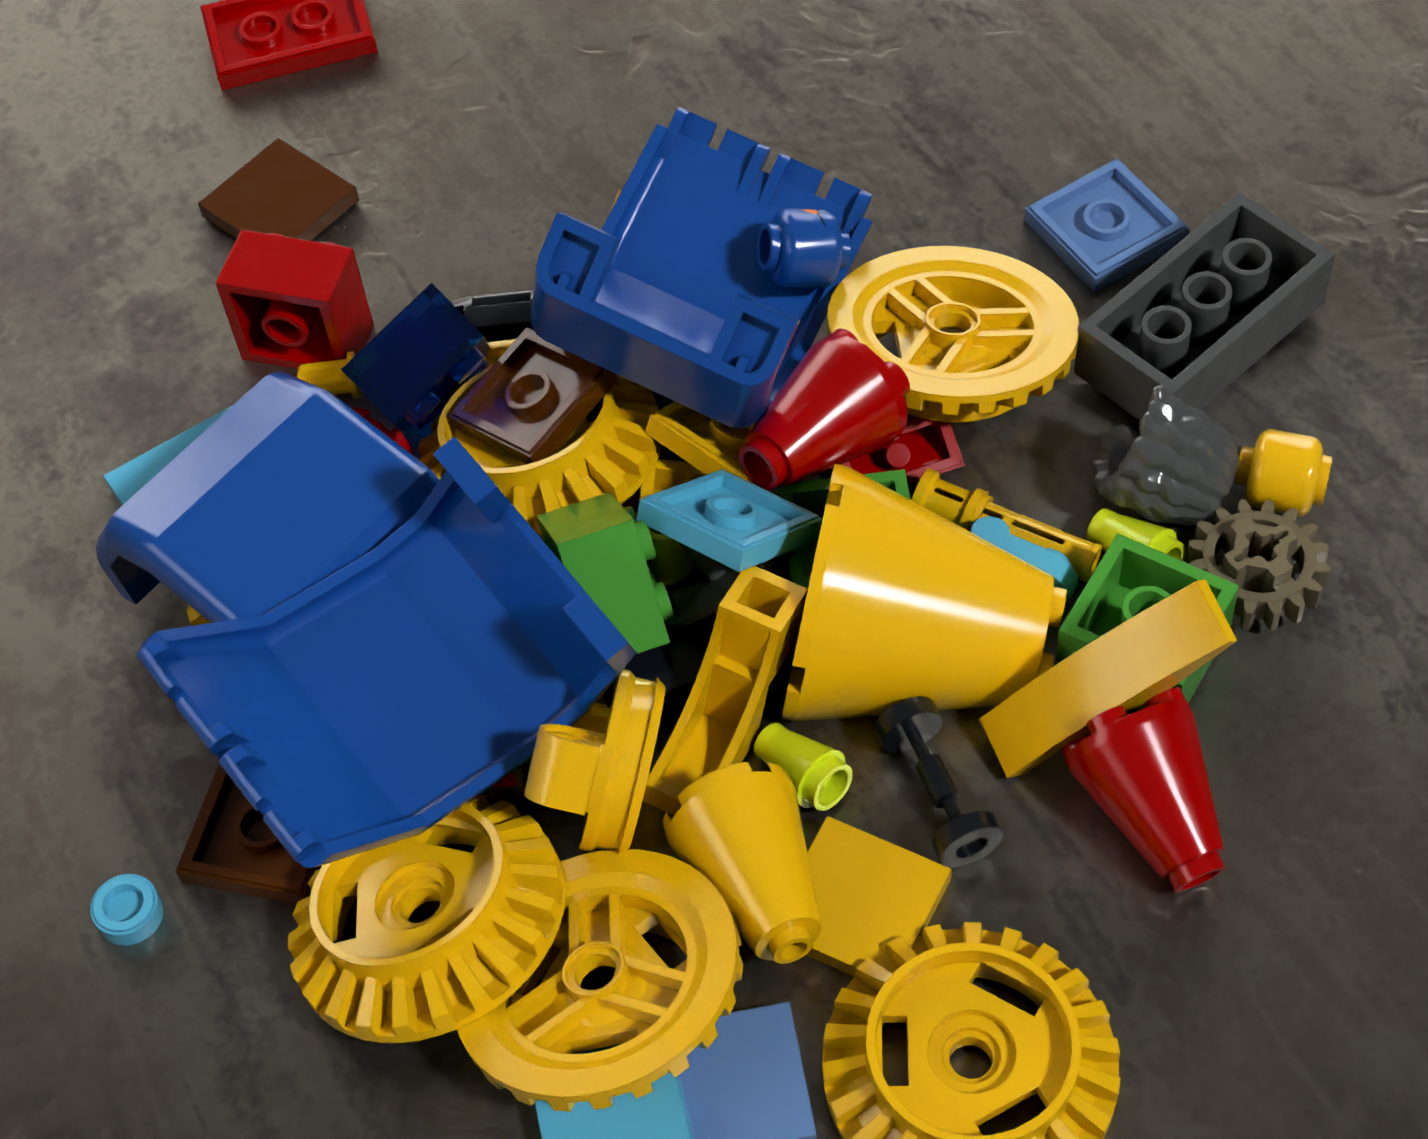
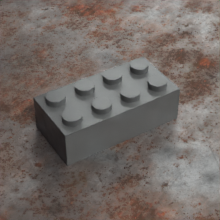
M1239 192L1078 326L1079 338L1074 373L1139 420L1147 412L1153 388L1160 384L1165 386L1176 398H1180L1184 404L1201 410L1325 302L1335 254Z

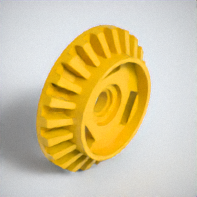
M927 246L900 250L866 262L848 274L836 287L828 305L827 336L839 328L846 329L853 333L859 342L867 345L884 362L890 361L900 366L910 383V390L904 395L907 403V414L941 422H971L992 418L1015 407L1027 404L1028 395H1045L1053 389L1054 380L1064 379L1069 373L1071 360H1074L1076 357L1079 338V318L1076 308L1069 296L1054 280L1036 268L1017 259L976 248ZM951 328L959 329L964 332L948 333L941 331L939 329ZM888 333H894L898 357L889 352L879 342Z
M490 366L469 379L452 395L442 413L430 424L432 433L422 438L418 446L419 460L427 465L440 480L446 469L433 453L455 436L544 541L537 515L608 492L620 504H623L637 491L652 472L663 445L645 433L650 415L659 410L653 392L616 374L619 380L599 401L598 405L602 406L596 420L589 422L588 418L585 417L552 456L525 464L458 430L448 417L451 411L492 367Z
M478 795L420 835L324 864L319 870H316L308 881L311 895L298 901L293 912V917L298 927L288 934V949L294 958V961L290 964L291 972L302 990V994L321 1019L348 1036L378 1043H406L441 1036L457 1030L481 1018L513 995L543 961L557 935L564 913L566 885L562 864L548 836L546 837L538 822L529 814L521 816L513 804L504 800L490 805L484 795ZM462 844L474 846L475 849L471 853L439 845ZM357 899L356 938L342 941L345 921ZM429 901L440 902L438 910L427 920L417 923L409 922L411 914L418 906Z
M627 849L618 854V850H601L560 861L566 885L564 913L557 935L543 961L529 979L498 1007L481 1018L457 1029L459 1037L475 1066L481 1069L487 1080L498 1090L505 1087L512 1092L517 1101L530 1106L538 1100L547 1101L554 1111L571 1112L576 1102L587 1101L594 1110L612 1107L614 1096L632 1092L637 1099L653 1092L651 1083L670 1072L676 1078L690 1067L687 1056L696 1047L708 1049L717 1038L718 1033L715 1024L720 1016L731 1015L736 1003L733 991L734 984L742 980L743 962L739 954V946L742 943L739 932L725 899L705 875L681 860L658 852ZM648 932L674 941L687 955V959L675 968H669L642 935ZM603 966L616 969L614 977L604 987L596 990L581 988L582 980L593 969ZM548 970V972H547V974L545 975L544 979L542 980L541 984L535 988V986H536V984L538 983V981L541 979V977L544 975V973ZM618 1045V1046L612 1047V1048H610V1049H606V1050H602V1051H598V1052L586 1053V1054H573V1053H578V1052H583V1051H588V1050H593V1049H598V1048H603V1047Z
M964 922L962 928L942 930L941 925L937 924L924 927L913 948L909 946L902 936L886 944V951L899 967L894 973L867 958L856 968L855 977L846 988H841L834 1001V1009L829 1023H826L823 1038L822 1077L828 1109L842 1139H1104L1114 1114L1121 1081L1119 1077L1120 1049L1118 1038L1113 1036L1109 1024L1110 1014L1103 1000L1097 1001L1088 988L1089 980L1078 968L1071 970L1059 960V952L1046 943L1038 947L1023 940L1022 932L1007 927L1004 928L1003 933L983 930L982 924L979 922ZM975 978H983L1005 984L1028 997L1039 1007V1010L1034 1017L972 984ZM885 1023H907L908 1086H888L883 1076L882 1028ZM976 1046L987 1053L992 1066L985 1075L979 1078H965L954 1071L950 1064V1056L960 1047ZM1036 1093L1046 1106V1109L1035 1118L1003 1133L983 1135L978 1128L979 1125Z

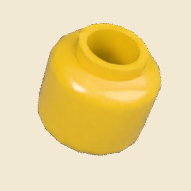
M1266 429L1258 436L1255 448L1242 446L1234 483L1247 485L1245 498L1253 509L1261 510L1262 505L1267 499L1273 501L1274 513L1283 515L1289 509L1295 508L1298 510L1297 517H1303L1310 511L1312 504L1323 505L1332 456L1323 455L1322 443L1315 437Z

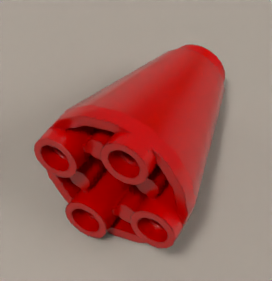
M842 328L835 330L808 350L770 403L765 413L748 434L745 446L739 451V462L744 473L756 486L765 490H772L777 486L786 487L834 468V464H844L894 443L901 437L907 425V403L904 395L910 390L907 375L896 363L884 362L867 345L859 342L850 331Z
M1175 687L1150 698L1144 703V709L1129 715L1124 706L1113 707L1096 715L1086 723L1090 734L1071 741L1061 751L1072 775L1162 880L1169 879L1174 891L1178 893L1213 879L1224 872L1226 867L1220 857V854L1224 851L1196 718L1180 687Z

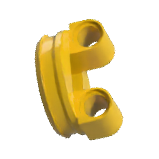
M624 669L617 677L610 708H607L606 704L596 703L573 726L550 723L539 726L524 796L532 802L546 807L585 815L579 850L590 852L595 849L618 850L619 854L630 849L648 780L666 687L658 677H656L655 681L637 678L630 670Z

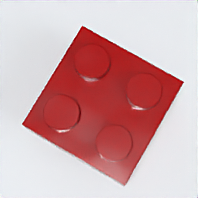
M241 229L215 282L243 360L298 369V366L301 364L347 359V352L354 351L356 357H360L374 327L354 250L351 247L340 246L332 242L321 243L285 237L277 233L266 234Z

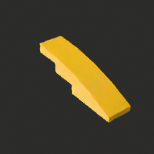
M1206 579L1197 580L1079 649L980 718V722L1006 777L1011 778L1025 775L1071 741L1090 734L1086 723L1091 718L1117 706H1124L1126 711L1144 707V703L1150 698L1177 685L1237 642V639Z

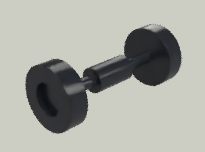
M924 696L908 698L885 710L876 720L874 732L886 752L902 753L911 749L914 750L919 759L915 768L935 807L944 808L950 822L945 824L932 840V846L941 864L949 868H957L976 862L997 848L1003 839V832L995 816L989 811L979 810L962 815L956 803L960 797L956 786L938 754H931L925 744L939 732L943 724V718L931 698Z

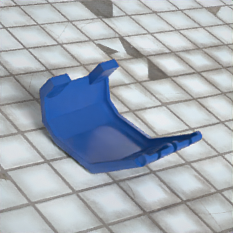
M678 107L669 127L661 124L655 126L602 229L564 212L556 213L536 265L531 325L536 335L546 342L729 427L746 428L758 422L811 348L828 314L831 296L839 283L846 277L873 223L872 220L864 217L873 195L834 178L824 199L816 195L824 172L780 153L769 174L762 170L770 153L769 147L727 129L719 149H714L709 145L717 124ZM787 208L827 210L838 219L841 231L849 234L851 240L849 264L845 269H839L836 279L830 286L826 288L780 287L771 280L768 271L761 270L757 257L759 232L764 223H770L777 211Z
M272 372L260 380L113 514L98 537L96 545L97 559L120 595L135 605L161 582L210 623L259 616L376 548L417 513L438 483L439 478L427 465L331 392L287 373Z
M455 436L433 453L446 469L417 513L376 548L263 615L156 631L142 644L141 649L137 653L136 657L166 696L173 699L176 703V709L207 749L218 757L221 767L252 807L263 815V821L293 860L304 867L315 868L420 835L532 760L541 724L550 723L573 726L584 717L637 654L634 648Z

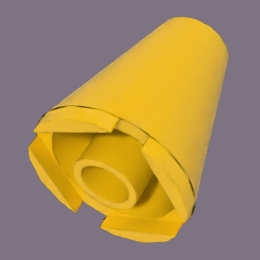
M749 762L734 763L709 772L685 787L677 796L681 808L672 819L667 811L662 820L664 833L670 847L681 861L701 872L716 886L726 901L739 934L756 956L762 960H774L779 964L791 963L801 959L811 951L813 942L821 932V922L796 789L789 774L778 764L767 762L771 772H753Z

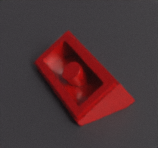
M919 417L907 420V425L901 437L894 443L841 464L861 474L905 469L908 485L919 482L928 468L943 474L965 466L951 423Z

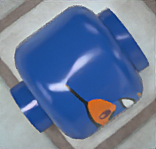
M781 209L775 213L770 223H764L761 226L757 242L759 267L762 271H768L769 277L777 286L826 288L836 279L839 269H845L850 261V236L847 232L841 231L838 219L830 211Z

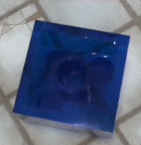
M431 283L341 370L401 430L406 432L412 425L422 430L442 412L445 404L440 399L456 383L462 386L489 366L485 355L491 348L485 337Z

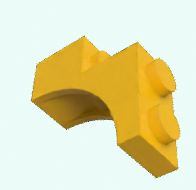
M757 566L740 572L718 606L709 644L690 695L667 744L648 775L643 797L644 802L675 815L681 808L677 796L685 787L709 772L734 763H741L758 737L768 687L796 643L808 588Z

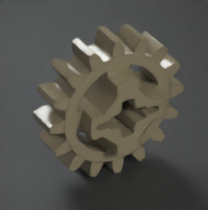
M1246 499L1239 500L1237 512L1233 515L1219 506L1214 511L1212 524L1199 521L1196 526L1194 540H1189L1186 563L1239 585L1234 614L1241 616L1242 630L1249 631L1254 619H1263L1269 631H1276L1281 615H1285L1295 624L1301 622L1305 606L1316 609L1319 605L1322 590L1326 589L1331 566L1326 564L1329 553L1328 543H1315L1318 526L1315 523L1306 524L1302 527L1295 524L1298 510L1295 508L1289 509L1283 516L1275 514L1272 500L1266 499L1261 511H1252ZM1222 549L1224 551L1223 563L1217 566L1215 555ZM1298 563L1300 575L1294 580L1291 577L1292 565Z

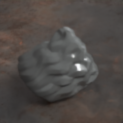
M1162 384L1157 385L1153 388L1147 412L1139 421L1140 436L1131 427L1122 424L1113 426L1108 434L1102 437V449L1097 454L1093 463L1094 472L1097 474L1094 478V483L1098 488V494L1119 507L1131 508L1146 520L1156 523L1169 522L1181 526H1191L1211 515L1219 508L1223 498L1229 494L1238 469V449L1235 440L1228 434L1225 426L1211 420L1205 411L1184 404L1180 398H1176Z

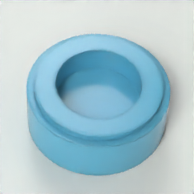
M122 874L107 880L97 889L90 904L92 921L102 937L110 943L121 946L134 945L149 938L159 927L164 912L162 900L154 885L145 877L137 874Z

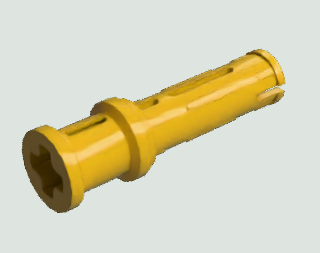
M928 468L921 477L911 499L970 532L973 523L979 518L986 516L1000 518L1008 525L1010 534L1043 548H1051L1064 554L1078 574V579L1084 583H1088L1102 553L1103 545L1076 537L1046 523L993 503V496H990L988 491L977 488L972 492L940 479V472Z

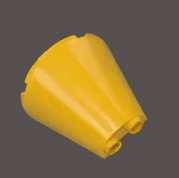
M834 464L781 720L805 722L880 716L892 705L917 696L931 698L938 711L996 707L1026 684L1052 668L1054 654L1043 652L1048 626L1056 628L1060 626L1067 590L1054 587L1053 575L854 469Z

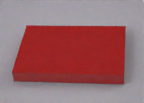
M222 0L200 6L221 91L378 52L363 0Z

